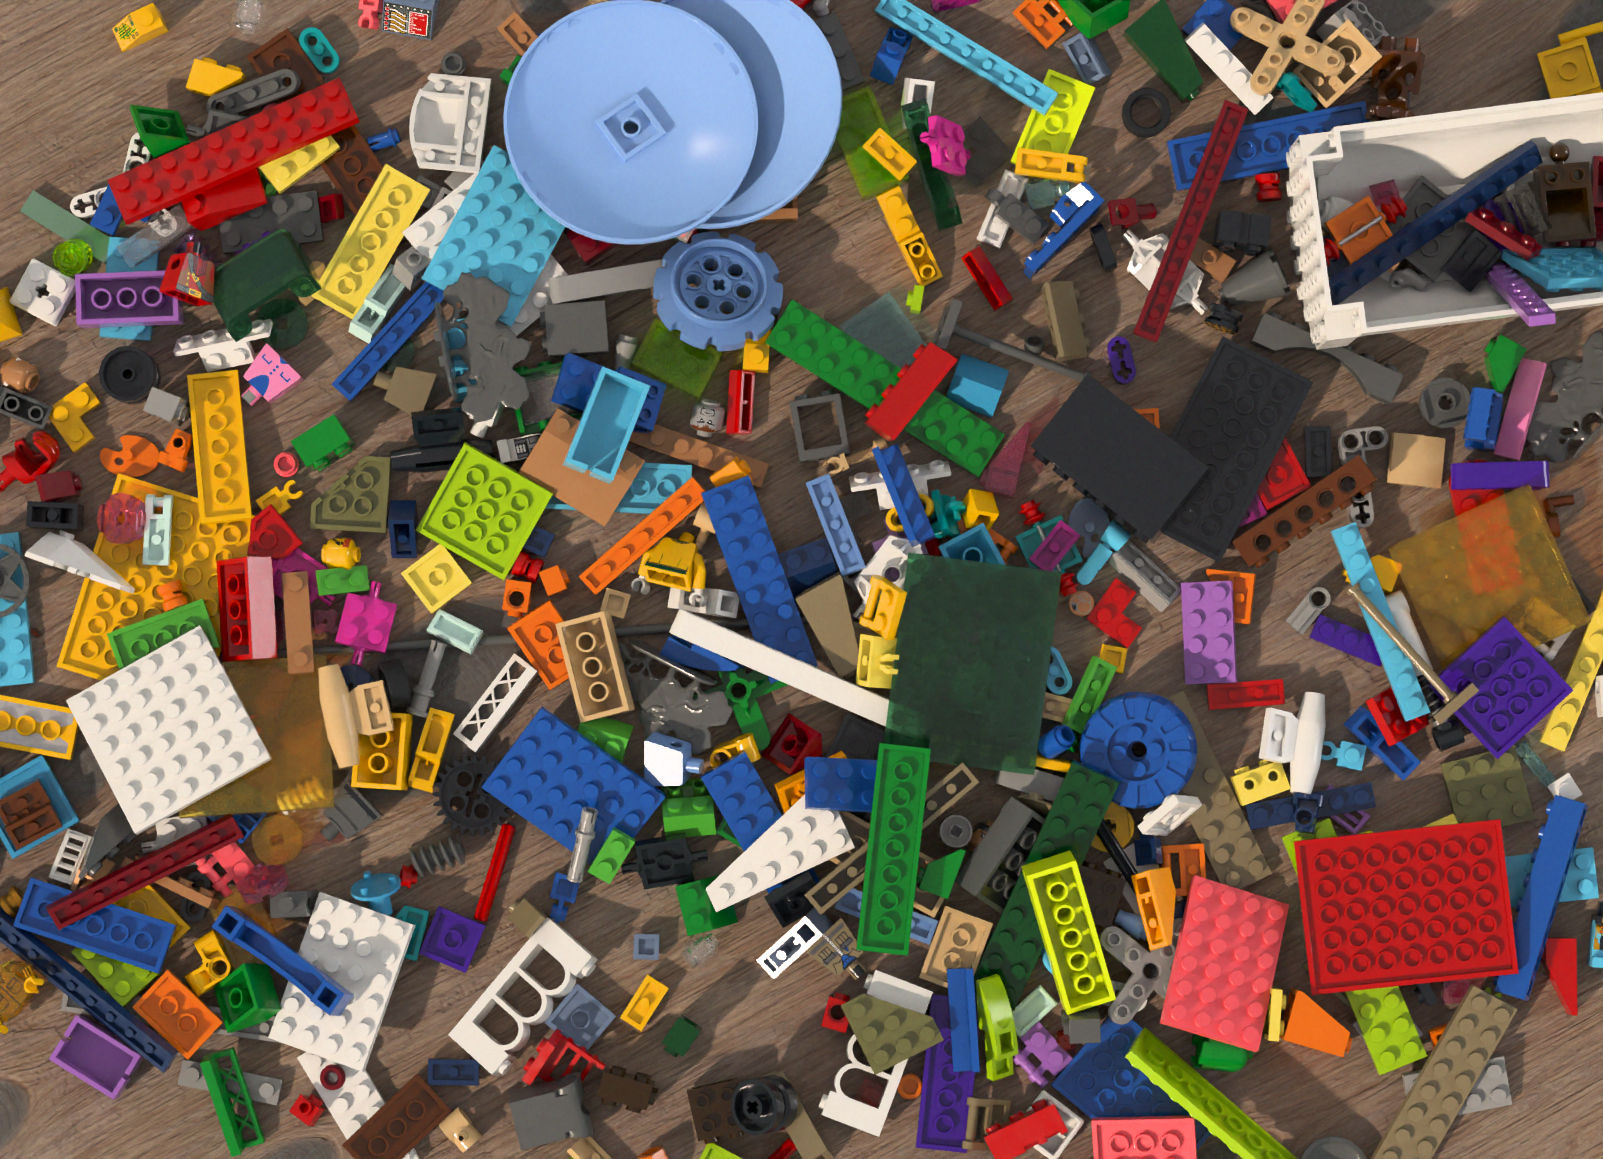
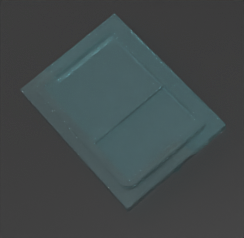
M890 292L863 308L862 311L839 326L844 333L900 368L905 364L910 365L915 357L912 354L921 343L924 346L926 345Z

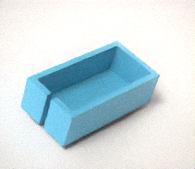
M602 367L563 465L583 474L586 470H590L589 476L611 484L650 385Z

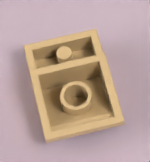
M1349 19L1322 43L1344 56L1345 67L1340 74L1328 76L1303 63L1292 71L1326 109L1383 57Z

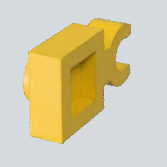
M290 480L285 484L283 491H280L276 486L258 498L256 502L262 510L272 504L282 515L292 508L288 501L291 499L297 500L304 493L299 491L296 494H292L290 488L296 482L295 480Z

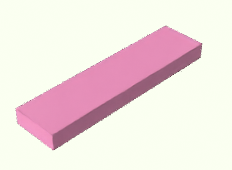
M1521 359L1493 453L1495 456L1520 461L1547 366L1545 362Z

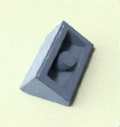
M1080 32L1062 43L1083 83L1091 86L1112 74L1094 37L1089 40Z

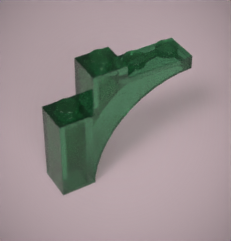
M926 98L902 105L901 108L911 155L917 161L915 166L920 176L923 193L938 231L963 224L959 205L947 172L932 167L930 148L928 144L920 141V139H923L920 138L923 132L929 133L928 117H931Z

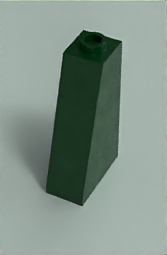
M1160 0L1124 31L1123 37L1182 103L1187 98L1192 101L1202 92L1199 88L1202 86L1203 80L1166 1Z

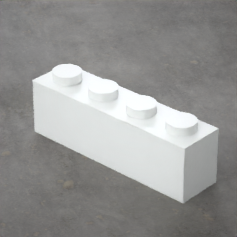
M1203 22L1184 39L1254 115L1274 98L1271 94L1261 96L1252 91L1250 87L1252 74Z

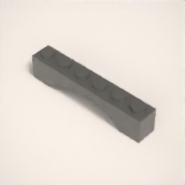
M1274 312L1264 313L1261 316L1250 344L1272 354L1284 350H1306L1328 356L1340 363L1352 374L1359 383L1364 395L1386 405L1392 402L1404 376L1398 373L1399 368L1387 363L1384 366L1375 362L1376 358L1362 353L1360 356L1352 352L1353 348L1348 345L1317 350L1315 344H1312L1310 333L1306 331L1307 328L1296 322H1293L1292 325L1282 321L1283 317Z

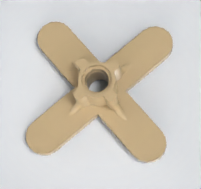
M1297 0L1283 24L1245 7L1237 8L1232 12L1230 24L1235 31L1269 47L1250 79V87L1254 93L1261 96L1270 94L1275 89L1288 65L1294 62L1303 63L1328 76H1336L1344 70L1345 58L1340 52L1306 36L1321 12L1325 0ZM1284 45H1291L1292 48L1286 49V48H1283L1282 46H1284Z

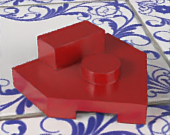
M272 504L268 505L251 519L247 556H272L274 559H285L304 544Z

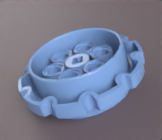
M704 232L692 235L690 244L680 241L671 247L663 256L662 266L664 268L656 269L653 298L660 300L657 303V313L668 330L677 329L681 331L680 339L691 346L706 349L708 345L712 344L716 346L717 351H732L743 348L746 339L750 338L753 341H758L773 326L774 316L772 314H779L783 285L775 282L779 276V270L775 262L767 252L757 253L754 242L736 234H730L728 238L720 237L719 232ZM706 268H711L715 271H707ZM733 273H734V274H737V275H739V276H738V277H734V276H732V275H730V274H733ZM689 284H695L698 287H691ZM738 295H745L748 298H741ZM701 305V306H704V307H706V308H705V309H699V308L696 307V306ZM722 311H728L731 314H723Z

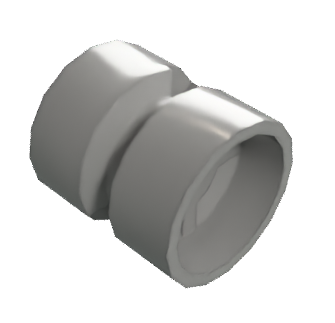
M958 814L949 815L941 821L939 836L946 845L959 848L971 840L973 834L972 825L965 817Z

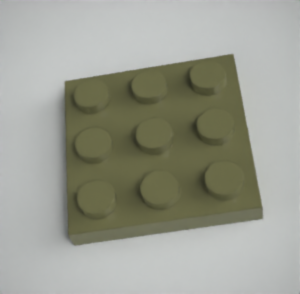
M1515 745L1498 759L1490 751L1440 764L1452 812L1458 823L1501 819V827L1535 819Z

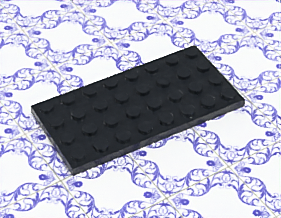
M1222 336L1170 437L1209 467L1210 474L1162 534L1220 563L1301 408L1313 381Z

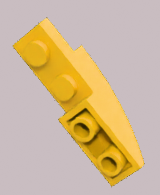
M897 184L875 195L883 211L884 218L918 285L925 286L943 277L900 186Z

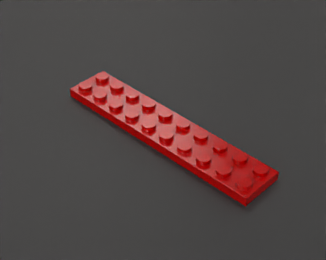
M339 77L107 181L125 223L129 225L353 126L360 121Z

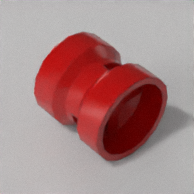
M1265 173L1255 176V184L1259 186L1256 194L1257 202H1273L1282 199V192L1278 187L1281 181L1279 173Z
M521 551L515 561L511 574L517 577H526L527 581L535 584L545 561L538 558L532 559L527 553Z

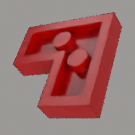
M1115 578L1086 620L1119 644L1128 648L1142 629V627L1122 614L1136 592Z

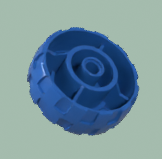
M1127 692L1110 698L1093 712L1084 727L1085 730L1082 732L1080 740L1081 764L1120 781L1111 800L1119 806L1133 809L1158 806L1163 803L1165 797L1171 794L1177 795L1186 786L1195 769L1197 739L1192 724L1185 713L1172 701L1154 693ZM1141 742L1146 746L1145 755L1140 756L1134 752L1133 747L1135 743Z

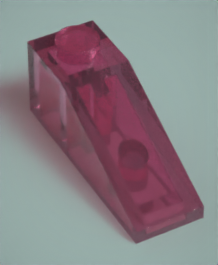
M1026 422L990 464L988 471L983 470L980 485H984L983 491L992 492L995 495L1007 498L1014 497L1031 423Z

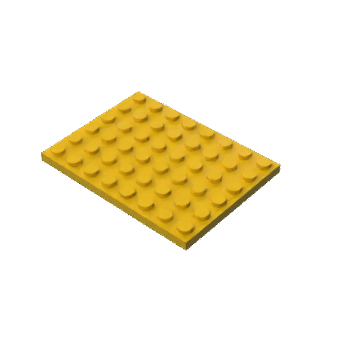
M118 473L93 552L135 590L134 593H129L85 577L56 667L98 680H103L119 671L107 633L164 613L162 606L164 601L158 595L156 588L175 580H181L183 586L182 593L187 597L189 603L200 599L205 600L221 645L216 561L252 557L247 556L251 520L202 525L200 523L198 498ZM147 494H155L156 497L173 495L170 566L143 565L145 501ZM155 507L154 514H163V507ZM221 647L214 649L219 659L222 653Z

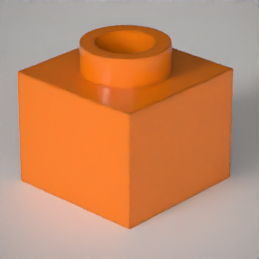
M556 565L539 572L549 597L568 590L566 584L570 583V579L566 569L560 570V567Z

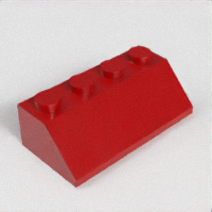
M931 342L925 346L922 343L912 354L915 357L910 365L905 364L897 373L898 381L894 386L890 383L881 393V396L884 398L879 405L874 403L865 414L868 419L864 423L888 442L897 438L957 361L954 356Z
M272 556L241 557L216 561L222 662L277 658L278 644L276 641Z

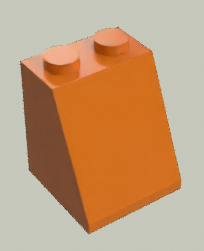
M1291 987L1282 1020H1284V1034L1279 1036V1038L1344 1057V1053L1349 1052L1352 1044V1038L1349 1037L1350 1032L1304 992Z

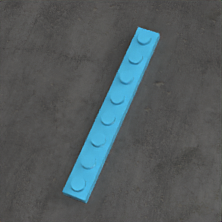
M881 0L875 9L876 14L1043 116L1047 114L1058 97L1056 91L906 0Z
M1356 522L1332 530V537L1352 587L1358 582L1361 586L1359 587L1361 591L1398 631ZM1359 604L1404 721L1406 722L1430 713L1410 659Z

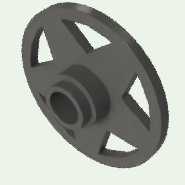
M0 544V550L10 553L0 559V598L15 602L12 606L0 612V618L10 615L23 604L30 587V574L27 564L21 555L11 547ZM19 565L24 576L23 589L11 579Z

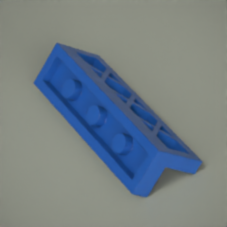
M895 444L883 450L879 446L873 448L872 452L911 546L914 547L936 538L899 445Z
M949 968L946 970L953 1072H980L973 968Z

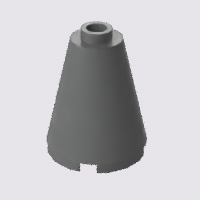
M1273 248L1267 249L1221 283L1222 288L1218 290L1223 303L1228 302L1230 306L1292 294L1290 286H1287V278L1276 254L1274 255Z

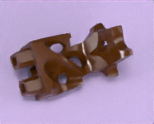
M1382 36L1379 49L1376 50L1383 57L1373 65L1371 87L1377 89L1378 103L1376 106L1371 105V108L1365 113L1366 120L1383 121L1414 117V113L1408 109L1409 92H1413V95L1419 94L1425 55L1421 52V43L1418 38H1405L1404 51L1396 50V37ZM1383 70L1388 71V77L1382 81L1380 74ZM1411 72L1414 76L1413 83L1408 85L1407 73ZM1391 88H1397L1399 91L1394 99L1387 97Z

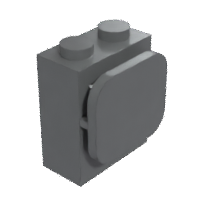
M605 300L544 305L545 312H540L541 327H546V337H542L543 352H548L549 358H564L567 353L578 357L610 354Z

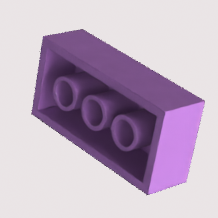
M166 270L75 274L76 322L81 328L184 324L183 301L159 292Z

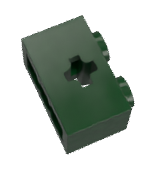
M680 1014L662 1041L666 1045L664 1050L674 1057H677L678 1054L683 1057L700 1033L702 1027Z

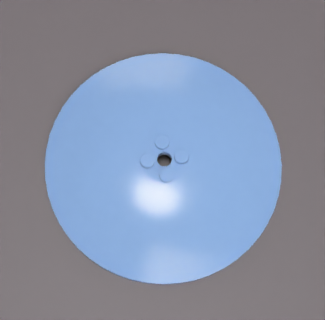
M613 0L597 3L572 12L547 28L531 44L515 68L508 86L503 114L506 149L511 165L518 180L533 201L551 218L578 234L599 241L625 245L648 244L675 238L695 229L718 213L729 202L743 182L753 160L758 134V109L754 89L743 63L733 48L719 33L699 18L676 7L647 0ZM627 123H635L638 126V130L634 134H628L625 132L624 126Z
M662 0L658 2L688 12L719 33L733 48L750 77L756 97L758 134L749 170L739 189L729 202L713 217L696 228L723 229L741 226L772 214L793 200L810 184L826 161L835 142L842 112V85L838 64L830 44L815 22L790 0ZM627 123L624 126V130L628 134H634L637 132L638 126L635 123Z

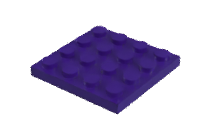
M1504 616L1438 674L1452 692L1455 690L1459 693L1471 682L1478 688L1479 691L1456 710L1454 714L1496 759L1501 757L1574 691ZM1431 683L1427 684L1434 691V693L1443 701L1444 697L1436 690V688Z

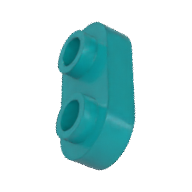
M309 27L303 30L299 37L302 49L321 73H334L340 66V58L337 52L319 29ZM311 38H316V45H309V40ZM326 58H331L332 63L325 66L323 61Z

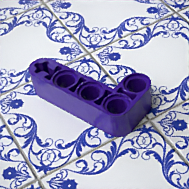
M1549 461L1450 464L1451 490L1520 489L1529 491L1550 487Z

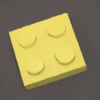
M440 544L401 573L431 614L473 584L449 551Z
M1278 987L1270 988L1271 994L1262 1037L1268 1041H1279V1036L1284 1034V1020H1281V1010L1286 1008V995Z

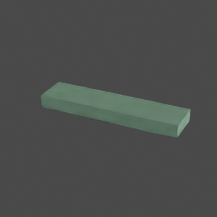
M32 191L20 212L65 240L76 238L85 241L82 242V246L84 247L88 244L93 252V257L104 264L107 263L109 236L36 191ZM77 240L76 246L80 248L81 241ZM87 246L82 250L87 252L90 248Z

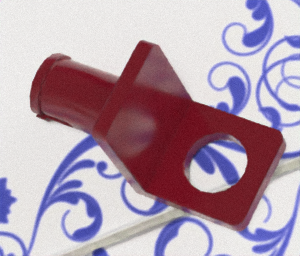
M1135 198L1108 201L1110 220L1113 226L1121 225L1122 229H1127L1139 223V220L1155 219L1156 206L1153 203L1136 205ZM1117 206H1118L1119 217L1116 215V207H1117Z

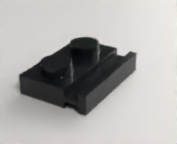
M1472 229L1441 267V270L1471 293L1503 252L1477 230Z

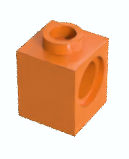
M506 579L502 610L508 611L507 616L521 618L523 613L527 614L530 612L533 583ZM516 592H521L524 595V602L520 606H513L511 603V596Z

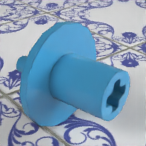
M365 871L363 873L364 878L355 882L351 887V895L354 899L367 901L369 909L390 916L393 913L390 896L401 887V879L391 873L371 875L370 871Z

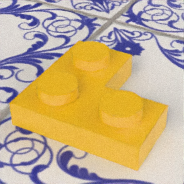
M86 382L52 405L53 408L49 415V419L74 453L95 439V436L82 420V417L101 404V401Z

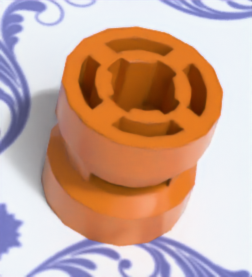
M175 580L156 588L158 595L163 598L162 606L164 612L189 604L187 597L182 593L183 586L181 580Z

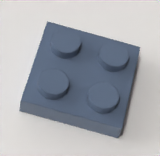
M577 983L544 1023L554 1031L559 1029L563 1036L566 1038L571 1037L573 1039L572 1042L580 1047L584 1046L586 1048L585 1051H587L617 1015Z

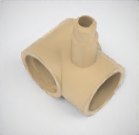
M704 502L701 503L693 525L701 528L696 538L698 550H702L710 532L715 534Z
M459 1107L438 1124L443 1133L456 1144L462 1153L482 1137L470 1118Z

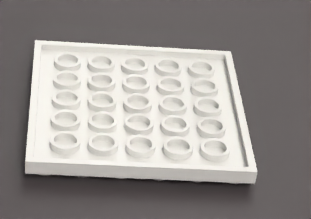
M201 626L194 628L66 700L135 834L145 831L272 759Z

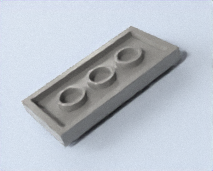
M1502 1053L1491 1055L1457 1115L1512 1105L1505 1059ZM1422 1069L1402 1073L1406 1096Z

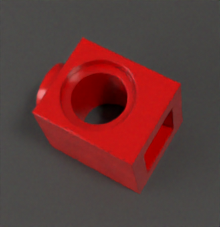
M835 992V996L829 995L821 1022L822 1027L846 1033L849 1023L846 1016L834 1018L830 1011L834 1005H842L848 1002L850 996Z

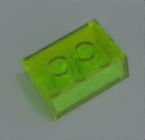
M655 318L632 361L633 367L700 401L723 358V353L710 346H707L706 349H700L685 343L680 339L681 331L677 329L670 331L662 321Z

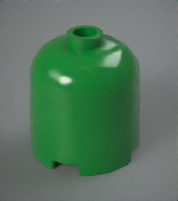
M1193 1033L1191 1044L1196 1045L1195 1056H1190L1193 1068L1235 1073L1242 1070L1248 1059L1253 1057V1051Z

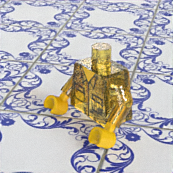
M9 960L0 965V1033L6 1034L8 1032V1027L3 1025V1023H7L17 1017L33 995L39 993L38 989L44 984V980L38 978L30 963Z

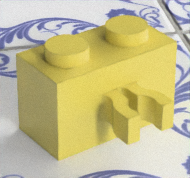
M860 634L855 685L895 689V682L898 676L897 661L899 660L900 638L895 637L894 640H886L880 635Z

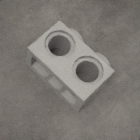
M152 387L143 411L180 426L182 421L185 422L187 420L190 408H188L189 402Z

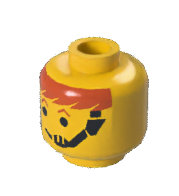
M331 538L322 547V562L329 569L343 568L349 570L355 566L356 562L360 561L361 551L359 547H356L355 542L351 538Z

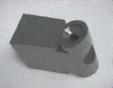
M579 1072L570 1073L558 1081H549L509 1090V1105L521 1150L556 1142L568 1137L585 1138L594 1135L595 1131L590 1112L582 1103L585 1091Z

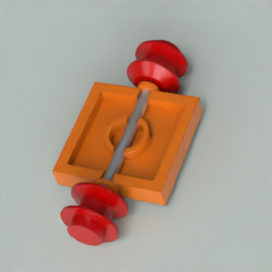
M1368 195L1326 221L1324 225L1334 239L1333 242L1330 239L1324 238L1326 265H1330L1329 260L1331 258L1339 260V250L1350 265L1391 237L1393 234L1385 221L1396 224L1397 216L1406 217L1405 211L1407 207L1400 197L1396 199L1392 195L1389 204L1381 202V212H1379Z

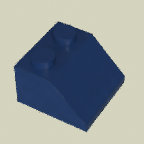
M826 538L778 554L795 603H797L795 600L797 594L837 573Z

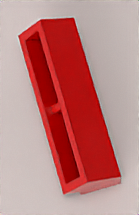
M980 246L969 251L961 258L994 311L1013 301L1011 294Z
M730 370L727 434H752L755 371Z

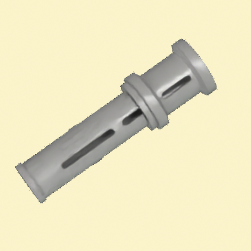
M434 639L431 640L418 685L415 684L412 689L414 694L410 707L406 708V712L427 718V708L430 699L435 695L433 686L445 648L447 647L446 643H440L441 641Z

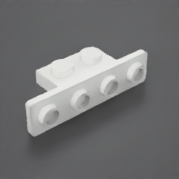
M271 319L255 320L249 324L231 325L226 329L208 330L193 336L185 335L177 339L173 352L176 357L199 352L207 372L253 363L256 355L250 341L269 337L273 322Z
M934 460L929 464L907 465L918 494L929 496L927 480L951 476L948 461ZM880 471L874 473L860 472L849 477L851 492L876 488L879 509L886 510L895 507Z

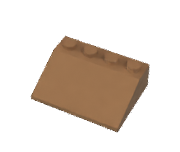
M557 408L520 469L519 474L553 492L554 497L605 527L645 460L625 449L611 484L589 476L590 470H586L583 474L564 466L563 462L580 421Z

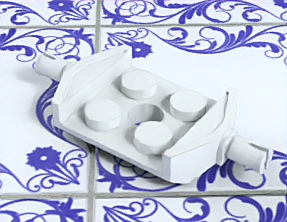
M1128 229L1122 237L1133 246L1132 249L1134 251L1127 271L1131 272L1150 290L1169 239L1162 233L1145 240H1139ZM1191 260L1188 262L1170 310L1188 303L1202 315L1209 308L1198 298L1199 295L1197 294L1204 273Z
M893 535L887 537L883 545L868 562L866 568L853 580L863 599L862 604L853 614L854 617L860 620V616L864 614L871 589V575L885 577V571L890 567H895L899 571V577L892 583L906 591L907 595L930 567L921 550L922 545L919 544L912 547L906 538ZM879 595V598H878V602H877L876 609L878 608V604H879V600H880V595Z

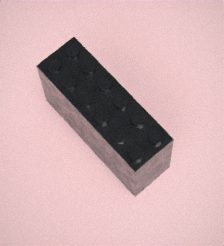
M1089 374L1084 377L1031 445L1034 449L1032 455L1046 466L1049 462L1055 467L1052 470L1065 481L1069 478L1075 483L1072 486L1085 497L1091 494L1094 497L1092 502L1104 512H1107L1108 509L1114 512L1113 518L1125 528L1128 525L1133 527L1135 530L1132 533L1145 544L1148 541H1151L1153 544L1156 542L1210 474L1209 467Z

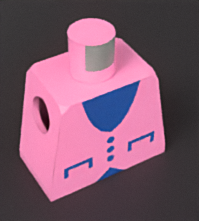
M266 344L243 376L251 386L241 396L251 406L262 396L268 402L273 403L300 384L304 379L270 345Z

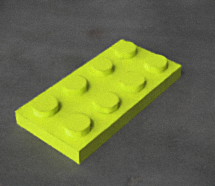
M1048 69L1043 84L1056 91L1058 97L1045 116L1034 109L1031 110L1010 163L1016 165L1018 148L1068 154L1095 87Z

